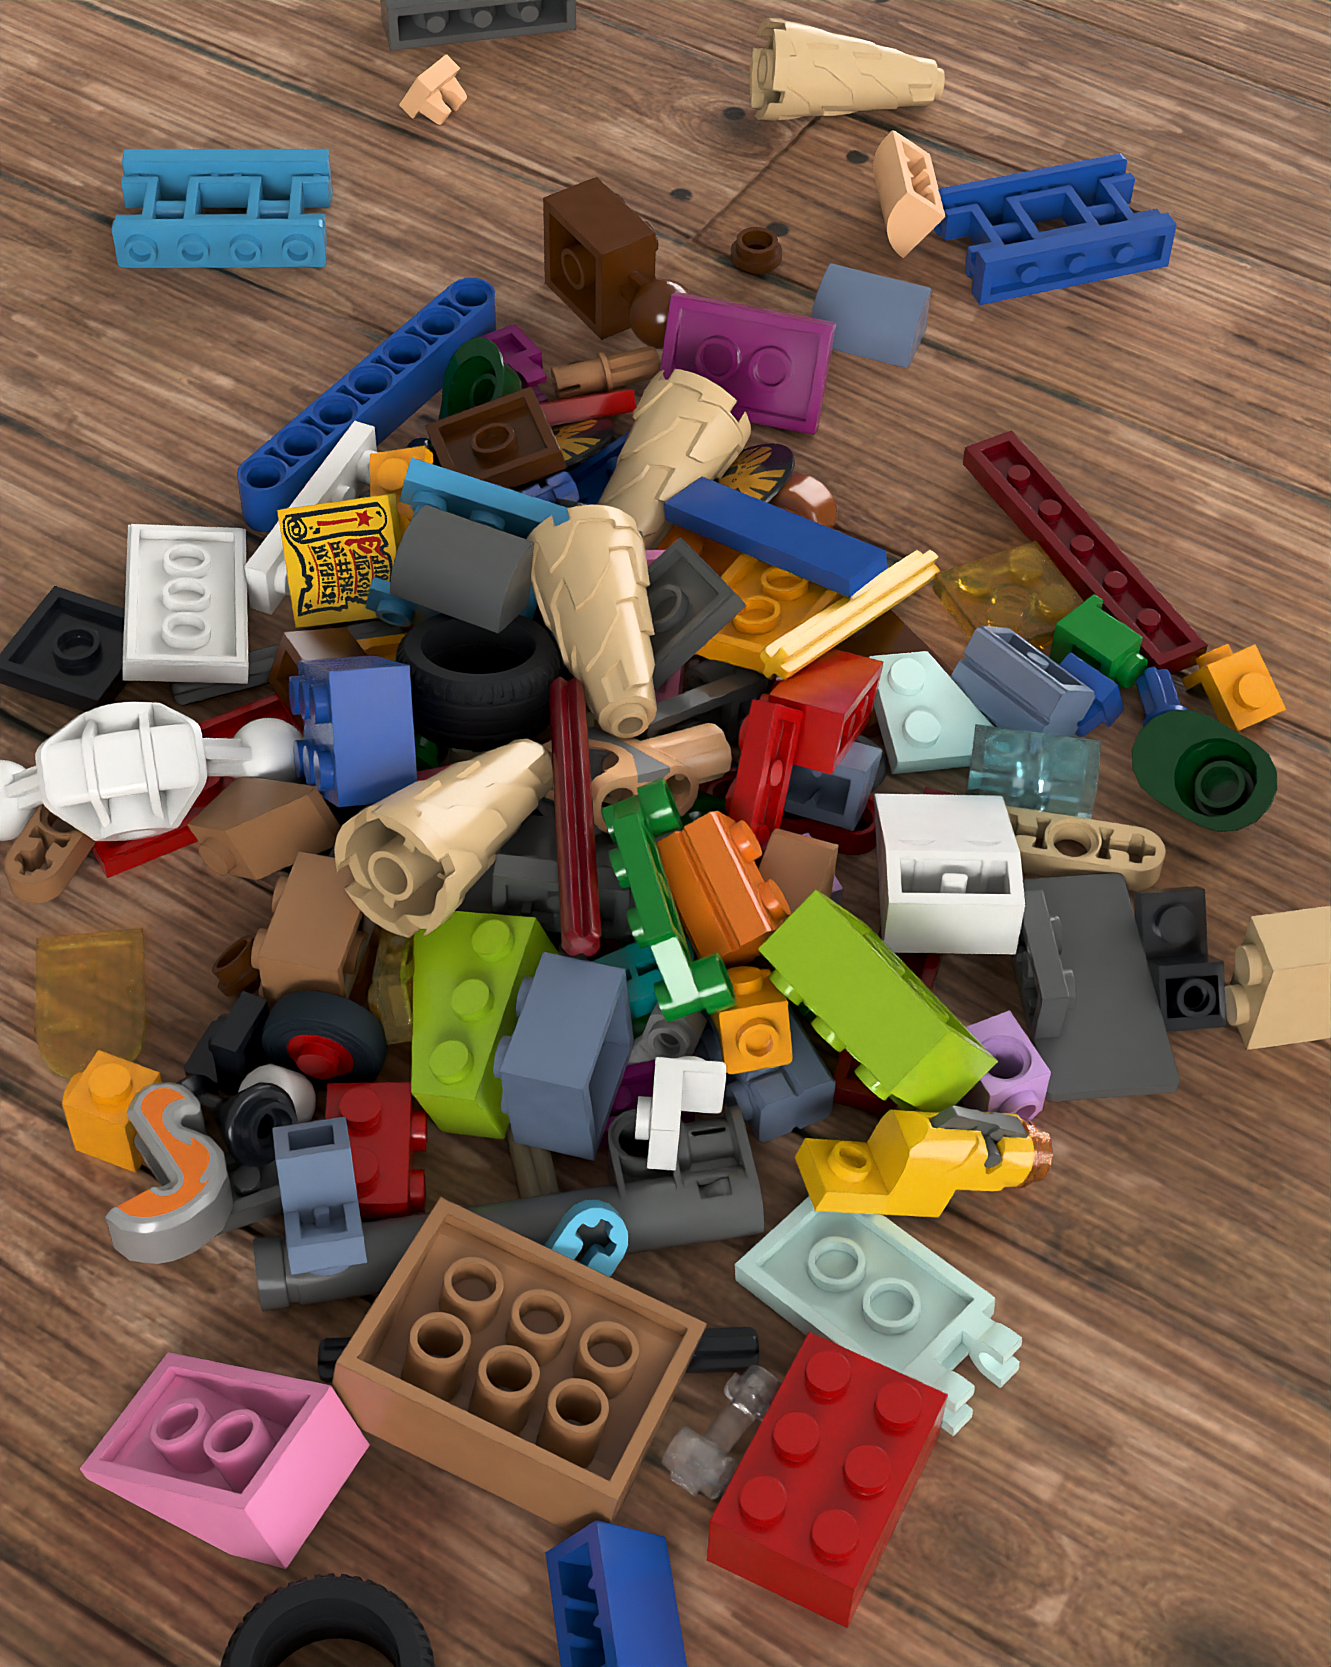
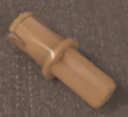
M652 346L606 356L601 351L597 352V358L560 367H551V376L555 378V380H552L557 400L600 391H613L615 387L653 379L660 372L661 363L655 347Z

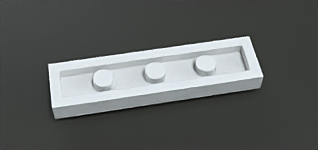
M354 421L289 508L356 499L366 485H370V454L379 453L376 447L375 427ZM279 521L244 566L250 608L270 615L285 595H290Z

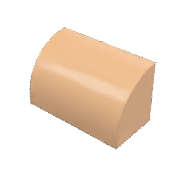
M892 130L876 150L873 160V173L889 242L892 248L904 258L945 218V213L930 154Z

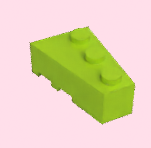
M454 911L448 920L429 934L423 936L426 929H419L414 934L411 1093L441 1132L504 1139L510 1120L508 1114L503 1113L501 1110L503 1094L501 1078L495 1077L493 1072L496 1050L501 1038L504 1035L512 1036L519 1019L516 1016V1001L523 979L526 976H535L543 952L557 955L559 953L536 917Z

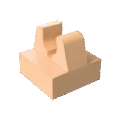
M447 54L416 78L399 106L412 119L422 113L436 124H443L452 112L445 103L457 112L467 99L466 93L455 78L460 67Z

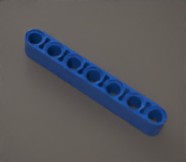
M464 278L452 283L247 458L237 471L242 515L245 524L259 532H271L279 521L277 510L290 507L354 421L375 427L377 447L438 393L443 387L444 374L449 361L460 345L471 338H478L496 331L495 290L493 286L486 280L479 278Z

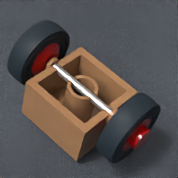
M335 845L329 857L298 851L289 876H280L276 883L272 900V920L268 929L260 928L258 930L251 953L252 967L259 969L261 978L258 996L268 999L270 1011L262 1034V1046L265 1054L274 1065L301 1073L306 1076L313 1087L327 1090V1083H373L383 1068L389 1045L388 1034L383 1024L375 1015L364 1008L385 949L384 931L382 927L371 921L360 911L344 888L355 879L349 864L337 872Z

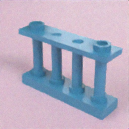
M411 458L399 502L410 505L414 511L413 517L424 505H428L523 539H527L533 529L551 515L555 526L570 520L566 507L415 458ZM373 577L365 609L375 611L376 616L384 622L407 627L411 623L418 625L432 616L441 614L435 610L390 595L391 582ZM530 586L528 607L519 615L533 620L538 604ZM561 656V678L571 680L575 677L569 672Z

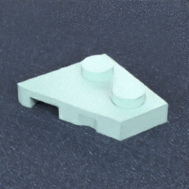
M928 651L869 656V658L884 662L874 708L892 774L1005 762L1010 753L1008 742Z

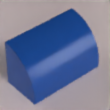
M595 1520L545 1552L561 1667H687L666 1537Z

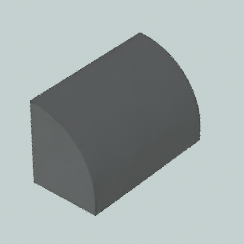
M424 505L411 520L399 544L392 568L390 595L500 633L528 607L534 542Z

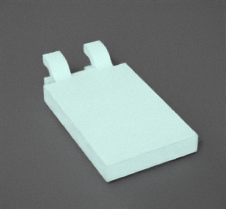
M808 1196L735 1263V1281L806 1336L808 1332L816 1334L947 1393L948 1397L941 1427L952 1436L972 1418L973 1409L966 1402L973 1396L975 1386L958 1373L952 1371L968 1354L978 1370L999 1388L1019 1370L1020 1361L1012 1355L1021 1347L1022 1337L1005 1325L990 1319L994 1314L995 1297L883 1215L815 1211Z

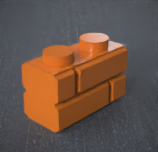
M715 811L709 812L684 826V830L674 832L656 842L679 919L698 959L718 952L728 970L744 966L753 961L755 957L762 955L758 948L784 923L782 919L790 916L791 911L778 885L772 879L764 882L754 860L762 856V850L750 827L743 820L736 823L730 817Z

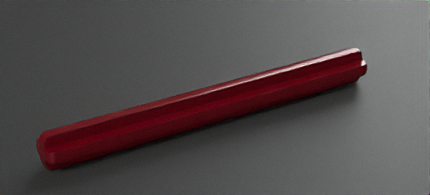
M559 677L550 684L551 696L549 697L561 940L562 948L570 956L573 957L583 953L590 957L600 949V936L602 934L585 686L577 678L566 681Z

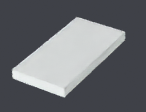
M148 524L128 525L123 680L248 684L247 581L244 567L246 565V529Z

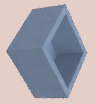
M543 952L535 976H526L520 985L516 1001V1016L519 1019L513 1035H504L496 1050L493 1072L495 1077L501 1078L503 1087L501 1110L509 1116L515 1143L595 1161L634 1046L625 969Z

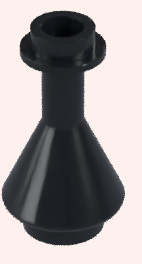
M192 1074L176 1083L189 1089L198 1099L205 1125L208 1122L217 1125L230 1154L236 1161L245 1166L260 1167L275 1161L272 1128L298 1124L295 1106L290 1095L276 1084H255L225 1098L219 1095L214 1081L205 1075Z

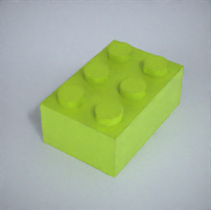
M816 889L758 948L775 968L768 978L776 988L794 1004L799 1005L803 1002L817 1016L811 1022V1025L828 1044L839 1052L846 1049L861 1063L854 1072L875 1095L884 1101L890 1097L905 1111H915L918 1108L923 1112L940 1113L950 1106H955L998 1062L866 923Z

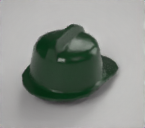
M485 337L471 338L461 344L452 355L444 374L442 403L438 420L523 390L522 382L517 372L503 362L502 354L495 343Z
M1171 710L1152 718L1139 731L1132 748V770L1140 787L1154 800L1192 823L1212 831H1239L1256 823L1270 809L1278 790L1277 770L1270 755L1254 741L1242 736L1212 717L1193 710Z

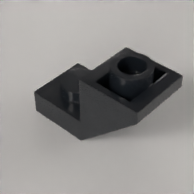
M1193 886L1134 891L1135 920L1166 1031L1227 1027L1224 961L1208 954L1205 889Z

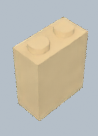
M1331 906L1251 916L1243 944L1239 945L1235 951V969L1230 985L1224 987L1226 1019L1230 1025H1237L1246 1050L1331 1038Z

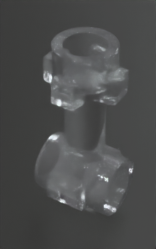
M757 1365L749 1366L742 1376L735 1372L724 1386V1395L731 1401L707 1431L701 1436L688 1426L684 1427L668 1446L662 1459V1465L671 1471L670 1479L694 1497L701 1492L711 1500L716 1499L727 1487L738 1466V1461L727 1453L756 1418L761 1421L763 1420L781 1386L778 1379L769 1371Z

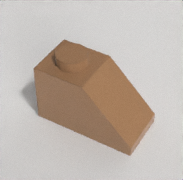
M246 776L237 777L187 824L201 845L198 849L201 858L213 871L220 875H232L253 880L261 879L293 865L298 851L318 854L334 847L337 834L341 829L340 824L316 786Z

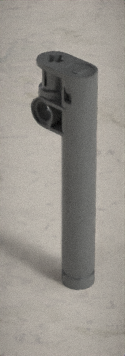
M738 1105L726 1106L724 1117L684 1123L680 1117L676 1171L648 1169V1156L634 1157L629 1155L633 1152L648 1154L649 1140L635 1139L637 1109H632L617 1116L608 1129L609 1185L463 1207L544 1246L565 1213L573 1205L584 1200H601L609 1203L619 1212L628 1231V1247L624 1255L762 1234L764 1231V1209L759 1179L744 1119ZM431 1212L362 1222L367 1263L350 1265L344 1271L333 1275L319 1276L309 1272L291 1275L286 1238H281V1235L253 1239L262 1312L289 1308L290 1303L300 1302L301 1305L380 1293ZM601 1219L595 1227L582 1224L577 1229L583 1241V1246L575 1260L580 1262L593 1244H599L605 1248L610 1243L611 1239L604 1229L607 1221Z

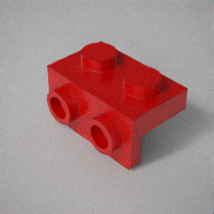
M411 1082L327 1083L325 1120L346 1116L361 1219L395 1218L412 1215V1212H425V1169H414V1152H427L428 1121L427 1112L424 1109L414 1110Z

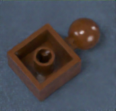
M598 177L544 197L545 284L601 340L631 328L636 337L647 346L663 349L671 295L675 292L691 293L685 286L674 280L656 279L655 261L659 243L652 225L647 221H643L626 205L619 194L609 189Z

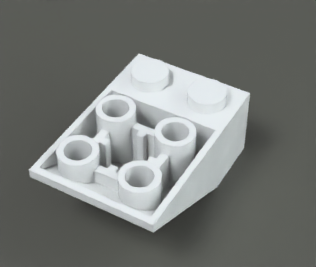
M875 794L874 806L881 936L888 947L894 953L1016 954L1025 909L1020 851L1003 797L989 795Z

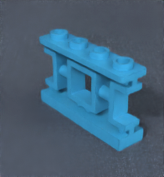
M124 149L122 157L124 176H122L121 185L125 208H143L142 215L115 216L112 224V235L119 267L260 268L324 267L326 265L327 231L325 214H304V208H330L333 187L329 149ZM202 208H247V214L201 213Z

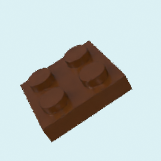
M532 387L425 425L442 468L504 488L511 489L528 482L538 481L549 474L567 468L561 448Z

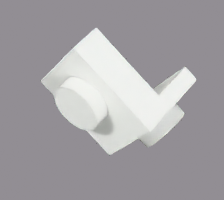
M695 1056L655 1058L652 1097L638 1096L635 1139L649 1140L648 1169L676 1171L681 1111L715 1114L722 1111L727 1067L725 1063L705 1061Z

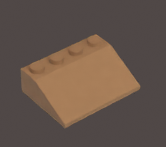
M440 1197L337 1360L332 1388L358 1428L575 1534L595 1520L614 1523L702 1338L707 1323Z

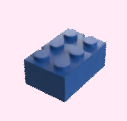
M374 655L298 661L299 676L289 677V700L292 714H301L302 719H304L303 740H295L293 745L294 766L297 778H306V785L316 786L322 797L328 799L329 802L337 807L375 804L416 782L417 770L410 665Z

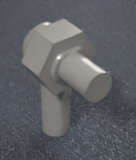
M657 1001L643 1034L634 1039V1046L627 1066L648 1062L656 1057L678 1058L692 1056L708 1020L700 1012L668 1023Z

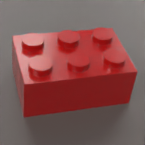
M808 1332L710 1519L707 1561L848 1628L939 1437L948 1394Z

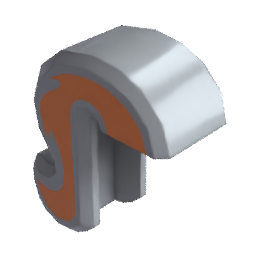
M163 1082L148 1085L136 1093L126 1112L127 1117L137 1131L134 1145L162 1187H152L112 1208L105 1216L113 1247L129 1261L150 1264L175 1261L196 1252L223 1230L234 1206L224 1152L211 1137L207 1136L200 1102L183 1085Z

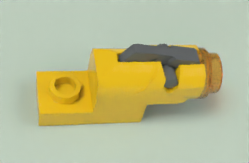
M950 1106L940 1113L889 1110L880 1119L867 1142L805 1138L795 1155V1160L815 1211L939 1218L956 1190L1001 1191L1004 1187L1026 1188L1032 1182L1042 1181L1050 1170L1053 1149L1048 1132L1043 1127L1035 1126L1029 1119L1020 1118L1017 1114L981 1112L978 1109Z

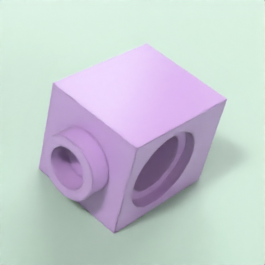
M1010 1010L967 1026L966 1028L998 1062L961 1099L962 1103L968 1109H978L981 1112L994 1111L1017 1114L1024 1121L1023 1124L1029 1122L1043 1109L1051 1071ZM994 1076H1000V1077H1004V1078H1006V1079H1001V1078H997V1077H994Z

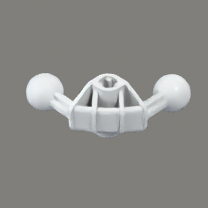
M122 702L97 707L78 715L45 740L35 753V766L26 769L15 762L0 760V841L17 838L37 808L42 804L50 812L95 841L136 840L163 834L180 826L204 788L207 776L233 777L234 780L237 777L246 776L300 784L304 778L298 779L296 776L293 745L295 740H303V736L294 726L283 720L261 718L243 726L233 739L202 738L201 728L198 723L161 703Z

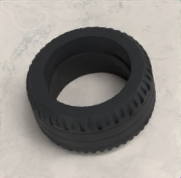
M441 613L420 622L401 639L396 652L395 662L410 665L414 731L425 739L459 750L489 751L507 745L514 740L526 738L530 740L550 725V684L555 679L561 677V653L555 638L535 621L518 615L500 633H496Z
M328 1573V1575H314V1579L308 1580L307 1577H304L299 1581L289 1582L288 1587L284 1589L279 1587L272 1594L266 1595L262 1603L257 1602L252 1610L246 1613L243 1622L237 1625L234 1633L231 1635L220 1667H278L288 1656L306 1645L321 1640L340 1638L359 1641L377 1649L394 1667H435L432 1647L422 1623L401 1598L392 1591L388 1592L384 1586L376 1584L372 1580L367 1579L363 1581L359 1576L352 1577L347 1574L335 1577L334 1573Z

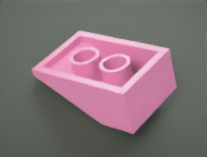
M168 1352L81 1466L80 1470L88 1480L230 1555L287 1569L370 1444L331 1385Z

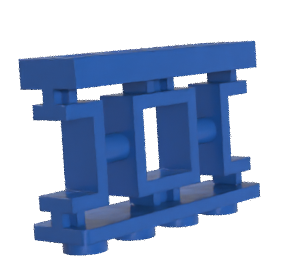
M1119 153L940 188L938 191L945 218L933 230L937 236H942L944 241L966 236L970 238L974 245L968 246L964 272L968 278L973 277L971 293L979 305L1168 267L1177 224L1168 212L1161 214L1158 209L1133 213L1127 204L1131 203L1135 178L1131 173L1125 174L1127 160L1123 154ZM1062 217L1068 227L1039 232L1034 223Z

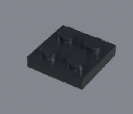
M54 586L0 653V683L83 712L112 704L128 682L123 680L125 609Z

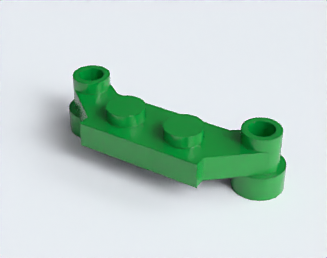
M664 778L637 787L638 795L603 807L602 814L608 832L614 844L618 846L615 849L609 850L614 873L622 889L631 887L636 906L626 909L632 934L640 949L648 946L651 947L664 979L653 984L662 1014L669 1023L705 1009L709 1015L736 1006L735 991L719 953L716 952L692 961L658 850L656 838L682 829L681 817L671 790Z

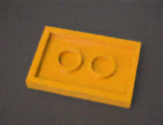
M741 553L722 574L721 579L747 606L695 655L751 669L763 674L762 670L765 668V664L760 659V654L765 647L843 598L844 595Z

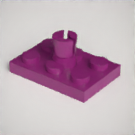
M675 292L671 295L660 371L664 370L663 376L665 380L669 379L674 369H680L700 375L717 384L737 400L730 411L737 420H740L744 412H746L749 422L815 435L819 428L837 322Z

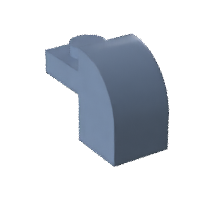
M346 1116L272 1128L291 1275L307 1272L319 1276L333 1275L344 1271L350 1265L367 1263Z

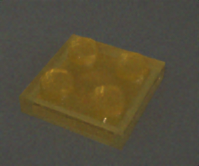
M1037 541L935 573L933 591L969 639H971L975 629L981 626L1005 627L1013 630L1038 650L1052 646L1056 623L1084 602Z

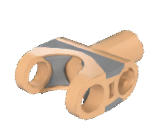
M706 723L642 741L634 737H617L603 731L600 725L587 728L594 826L608 834L604 817L601 814L602 802L614 804L638 795L637 787L664 778L671 790L681 817L693 806L697 798L699 784L722 778L731 768L732 756L730 745L725 738L724 732L716 724ZM550 740L544 743L543 746L546 747L552 754V745ZM554 786L544 796L553 801Z

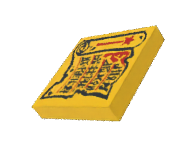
M396 494L277 510L295 628L378 618L375 611L365 609L373 577L391 582L395 556L402 539Z

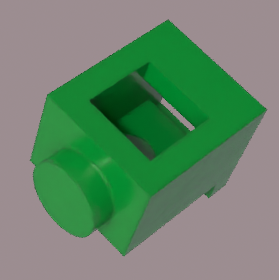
M1093 594L1056 623L1049 658L1059 665L1071 652L1118 684L1119 690L1122 687L1129 689L1136 684L1137 678L1143 675L1148 664L1147 658L1139 654L1143 637L1131 630L1126 624L1101 610L1103 599Z

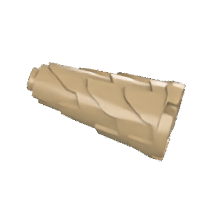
M765 18L761 22L756 37H768L766 48L753 47L751 59V108L761 109L757 110L754 115L758 120H789L803 116H836L851 114L857 111L897 109V107L930 106L934 98H940L943 93L945 83L944 70L938 68L936 61L933 59L905 54L897 49L876 45L864 39L823 31L812 26L786 21L781 18Z
M674 369L668 380H665L663 376L664 370L660 371L644 390L643 396L632 416L635 422L618 456L616 468L596 504L620 509L636 520L638 530L642 531L646 550H655L675 525L666 521L664 503L700 477H705L712 481L714 479L720 480L742 452L751 435V424L746 412H744L739 422L730 413L737 402L735 398L709 379L680 369Z
M583 505L567 508L569 521L555 526L551 515L535 527L526 539L534 542L530 586L544 623L555 636L564 664L569 672L585 686L586 703L603 731L617 737L632 738L642 734L648 728L649 724L655 719L657 712L652 678L655 662L650 636L655 635L646 590V587L650 586L643 534L642 531L639 533L636 520L620 509L606 505Z
M527 738L514 740L507 745L476 756L471 760L457 762L425 781H416L377 803L365 807L342 825L337 834L334 848L337 872L349 864L355 879L344 888L349 897L371 921L389 932L410 938L419 929H426L423 936L435 930L448 920L462 904L468 890L494 864L496 855L501 854V847L517 833L521 823L538 806V802L554 786L552 754L543 745Z

